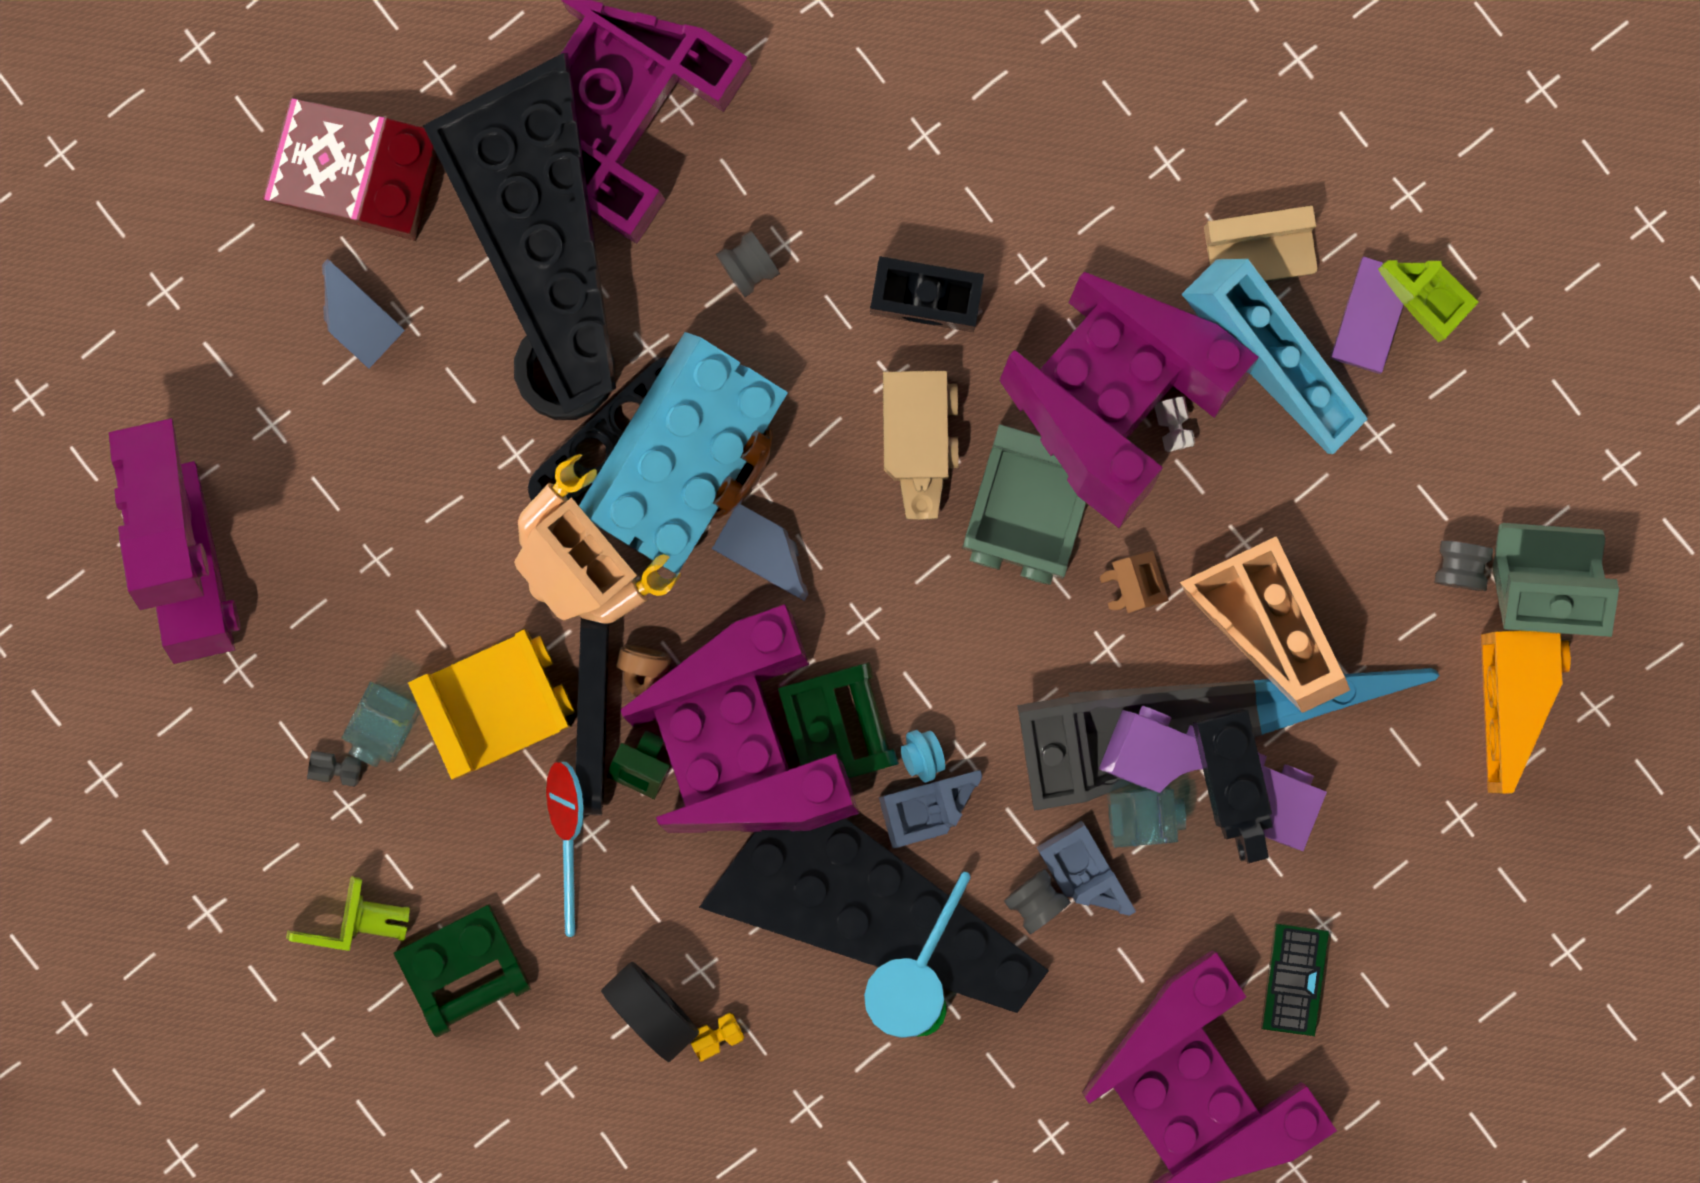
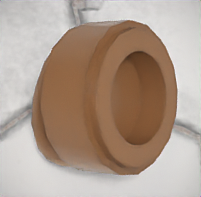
M624 645L620 648L616 667L624 671V683L627 690L633 696L638 697L656 683L658 678L668 674L671 657H669V654L657 649L638 645ZM637 675L645 676L643 685L638 683Z

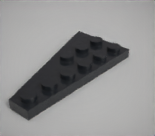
M562 53L424 124L423 127L566 414L614 391L616 384L568 53Z
M845 818L810 831L762 830V832H755L699 908L880 967L895 959H918L950 896ZM960 903L957 904L927 963V966L936 973L943 989L1015 1013L1020 1011L1049 972L1047 968Z

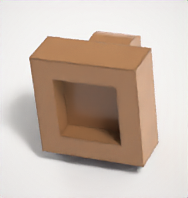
M1154 551L1112 562L1114 569L1106 571L1100 576L1101 583L1113 580L1118 581L1122 593L1120 599L1108 603L1110 610L1126 608L1127 612L1131 613L1169 601Z

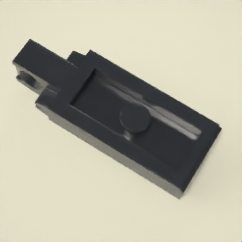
M1241 709L1193 722V729L1216 826L1221 827L1224 839L1235 838L1240 861H1245L1249 864L1268 859L1269 855L1263 830L1272 828L1270 817L1272 811L1249 711Z

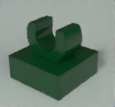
M646 730L637 749L621 743L612 760L607 777L655 800L669 768V765L657 760L664 743L663 738Z

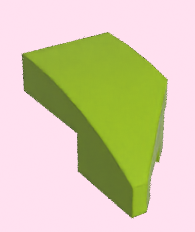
M1387 260L1378 268L1380 274L1399 300L1438 343L1446 339L1479 303L1442 266V261L1398 263V260Z

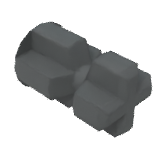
M312 749L307 780L330 782L335 775L340 776L342 785L355 787L359 783L362 761L360 758L346 756L342 763H337L335 754L313 751Z

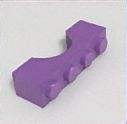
M1142 706L1139 714L1122 710L1099 770L1143 788L1161 793L1170 782L1180 775L1203 768L1193 726L1190 725L1187 733L1184 734L1168 727L1172 717ZM1258 753L1272 811L1270 815L1272 828L1263 830L1265 837L1288 847L1304 851L1327 792L1311 786L1314 776L1286 764L1281 773L1265 767L1264 763L1267 756Z

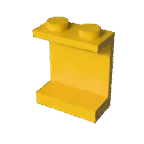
M524 629L515 633L514 637L433 674H425L408 682L452 780L465 776L571 727L567 716L575 713V710L563 684L553 687L545 668L553 665V661L541 636L531 639L529 632Z

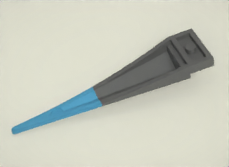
M1432 668L1344 674L1350 691L1304 713L1269 679L1069 692L1068 697L1017 705L1033 808L1035 811L1083 803L1131 784L1129 781L1099 770L1122 710L1139 714L1142 706L1151 708L1172 717L1168 727L1186 734L1189 726H1193V722L1245 709L1249 711L1254 737L1332 711L1434 681L1440 675L1437 670Z

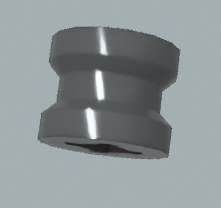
M752 231L743 235L741 243L732 250L724 248L716 253L721 265L744 298L754 292L755 284L761 280H772L780 275L775 264Z
M1441 541L1439 552L1443 556L1442 568L1435 573L1434 583L1461 589L1487 591L1488 579L1485 577L1484 571L1486 563L1492 560L1493 549L1462 542Z
M1045 869L1026 881L1004 900L1010 910H1017L1024 918L1023 927L1029 934L1041 928L1071 903L1065 894L1056 893L1050 885L1051 876Z

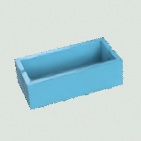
M684 332L579 507L595 526L653 561L660 555H668L670 558L662 567L678 574L718 509V506L713 504L717 490L728 476L733 479L737 478L746 463L745 460L740 458L744 446L753 432L759 431L762 434L765 432L788 392L752 369L740 365L738 360L705 339Z

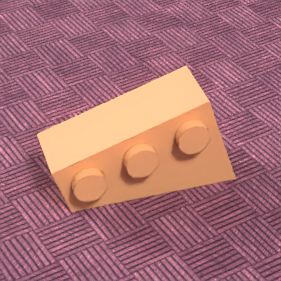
M1277 536L1180 582L1187 597L1302 713L1350 691L1346 678Z

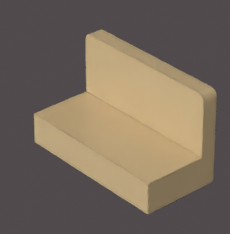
M1313 206L1208 221L1204 226L1209 264L1211 265L1216 259H1249L1265 282L1315 274L1318 267L1312 230L1316 227Z

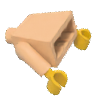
M578 454L558 465L555 471L556 483H548L521 512L518 519L519 543L522 549L514 563L517 570L528 581L532 596L541 602H545L558 618L566 620L579 615L583 619L609 624L648 600L647 594L651 593L656 596L667 594L680 579L681 573L676 574L671 579L661 577L657 570L670 557L668 555H660L646 568L641 580L637 581L634 579L637 576L572 497L569 500L566 497L569 492H576L592 483L597 476L596 469L589 471L581 479L575 475L573 470L574 463L582 457L581 454Z

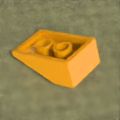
M1502 631L1481 634L1488 793H1514L1562 686V673L1570 671L1571 656L1568 640H1561L1560 633Z

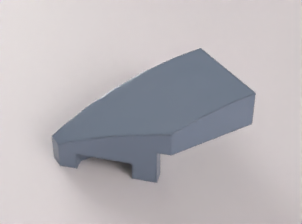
M327 259L322 264L325 285V306H323L324 320L327 322V330L367 368H370L405 330Z
M738 505L732 512L712 549L775 586L805 601L808 591L806 585L802 582L797 561L799 553L796 542L789 538L788 531L743 505Z
M973 771L878 797L892 848L947 834L950 827L957 825L962 816L961 811L973 789L979 785L982 779L981 771Z
M1082 820L1036 847L1066 897L1073 898L1078 904L1100 906L1116 910L1120 914L1128 916L1136 912Z

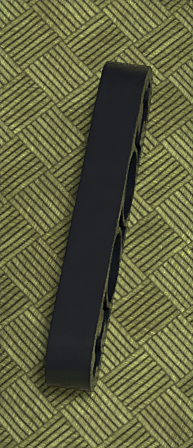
M669 357L660 358L652 363L533 473L528 484V493L531 501L543 489L539 483L542 478L548 476L551 480H556L555 471L558 467V462L565 456L567 459L575 456L577 447L586 439L594 438L600 440L606 447V458L597 468H585L576 461L573 469L582 476L596 469L598 475L623 434V431L615 423L616 411L625 403H635L640 406L644 398L636 394V390L645 385L648 392L657 378L656 374L662 370ZM592 483L576 492H569L566 497L568 500L572 497L576 502L589 490Z
M581 618L576 775L582 791L583 815L602 816L605 782L609 624Z

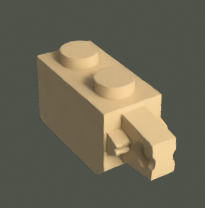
M947 371L883 372L884 471L894 481H900L906 520L938 519L943 480H948V468H958V436L948 437V415H958L957 384H947Z

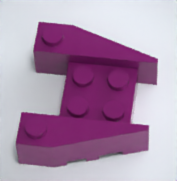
M561 0L568 13L582 21L561 54L568 53L590 211L594 217L637 244L666 200L658 189L622 167L626 158L676 83H679L724 112L751 72L752 66L747 56L703 28L660 20L656 16L640 12L633 13L605 6L603 3L592 0Z
M1083 272L1076 283L1069 304L1086 318L1040 370L1017 351L1013 350L1008 357L999 381L1020 412L1024 410L1042 436L1040 439L1041 443L1050 456L1055 455L1067 473V481L1077 496L1117 528H1120L1152 491L1163 469L1161 465L1127 439L1172 386L1215 418L1245 384L1259 357L1216 323Z
M172 418L108 432L111 462L115 468L118 488L114 489L115 502L118 510H122L124 522L123 526H118L130 596L139 610L156 607L162 647L173 664L235 651L232 632L240 630L237 607L233 599L226 600L197 464L195 461L181 464Z
M785 604L734 622L621 709L623 718L633 727L657 719L686 806L656 817L658 825L667 833H707V831L762 832V830L810 831L860 813L844 765L836 754L791 770L788 768L760 684L762 681L809 665L794 617Z
M1213 950L1166 981L1156 994L1155 999L1133 1024L1119 1046L1082 1091L1083 1096L1090 1104L1114 1088L1169 1170V1172L1152 1183H1216L1294 1161L1337 1131L1309 1088L1302 1082L1260 1110H1257L1202 1028L1246 998V995L1219 955Z

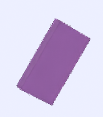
M1362 257L1330 359L1381 374L1403 303L1380 274L1378 268L1383 263Z

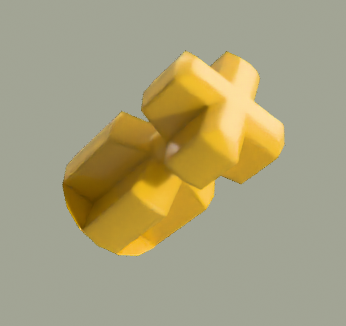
M729 1012L719 1017V1028L716 1030L711 1029L707 1024L697 1028L699 1035L691 1042V1046L700 1062L719 1054L720 1042L724 1040L732 1047L744 1041L745 1037L733 1013Z

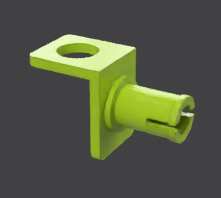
M351 876L340 939L287 930L286 939L291 942L350 951L352 937H356L357 932L404 941L407 927L386 923L385 921L386 919L408 922L410 908L407 906L399 907L363 901V895H360L362 879Z

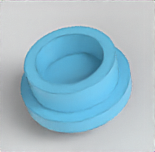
M914 730L906 734V745L901 746V755L908 773L911 776L918 775L925 783L934 780L936 773L945 770V758L937 737L932 731L920 733L918 730Z

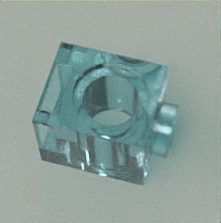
M370 681L341 739L353 744L349 754L375 767L378 766L381 759L388 763H394L420 712L418 704L376 682Z
M1165 787L1161 793L1149 789L1107 793L1111 845L1114 848L1178 842L1177 830H1186L1184 798H1174V789L1171 787Z

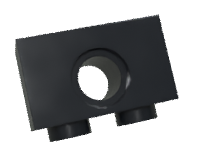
M879 256L870 315L974 333L984 274Z

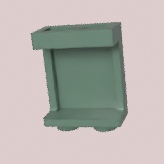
M999 424L962 549L972 552L970 562L1000 570L1002 561L1023 567L1020 574L1021 577L1051 585L1053 576L1063 579L1066 575L1068 561L1086 502L1074 492L1067 481V473L1055 455H1049L1040 441L1041 436Z
M1501 523L1498 527L1493 575L1504 629L1612 637L1619 586L1617 579L1605 578L1602 566L1605 545L1604 532L1600 529Z

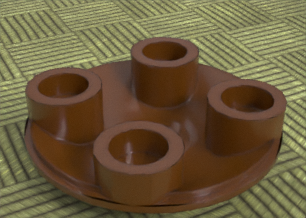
M769 427L766 428L763 434L755 431L750 436L740 457L746 463L736 479L728 476L717 490L713 504L718 506V509L712 518L719 519L731 512L744 501L758 484L771 451L773 432Z

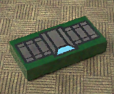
M1275 923L1261 1029L1315 1037L1329 931Z

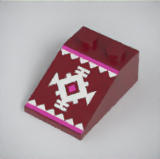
M290 98L262 200L416 241L439 157L425 129L385 117Z

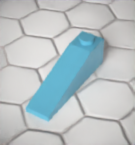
M1216 259L1182 293V296L1198 317L1218 324L1259 357L1250 374L1328 454H1334L1368 419L1249 259Z

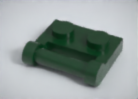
M870 662L778 688L800 766L836 754L842 761L849 779L899 764L895 749L889 750L869 679L874 678ZM847 685L850 687L869 753L868 757L857 760L853 758L834 689Z
M490 904L393 953L422 1009L430 1030L436 1038L450 1032V1025L514 993L518 997L531 990L528 979ZM498 959L504 972L503 975L442 1006L439 1005L433 992Z

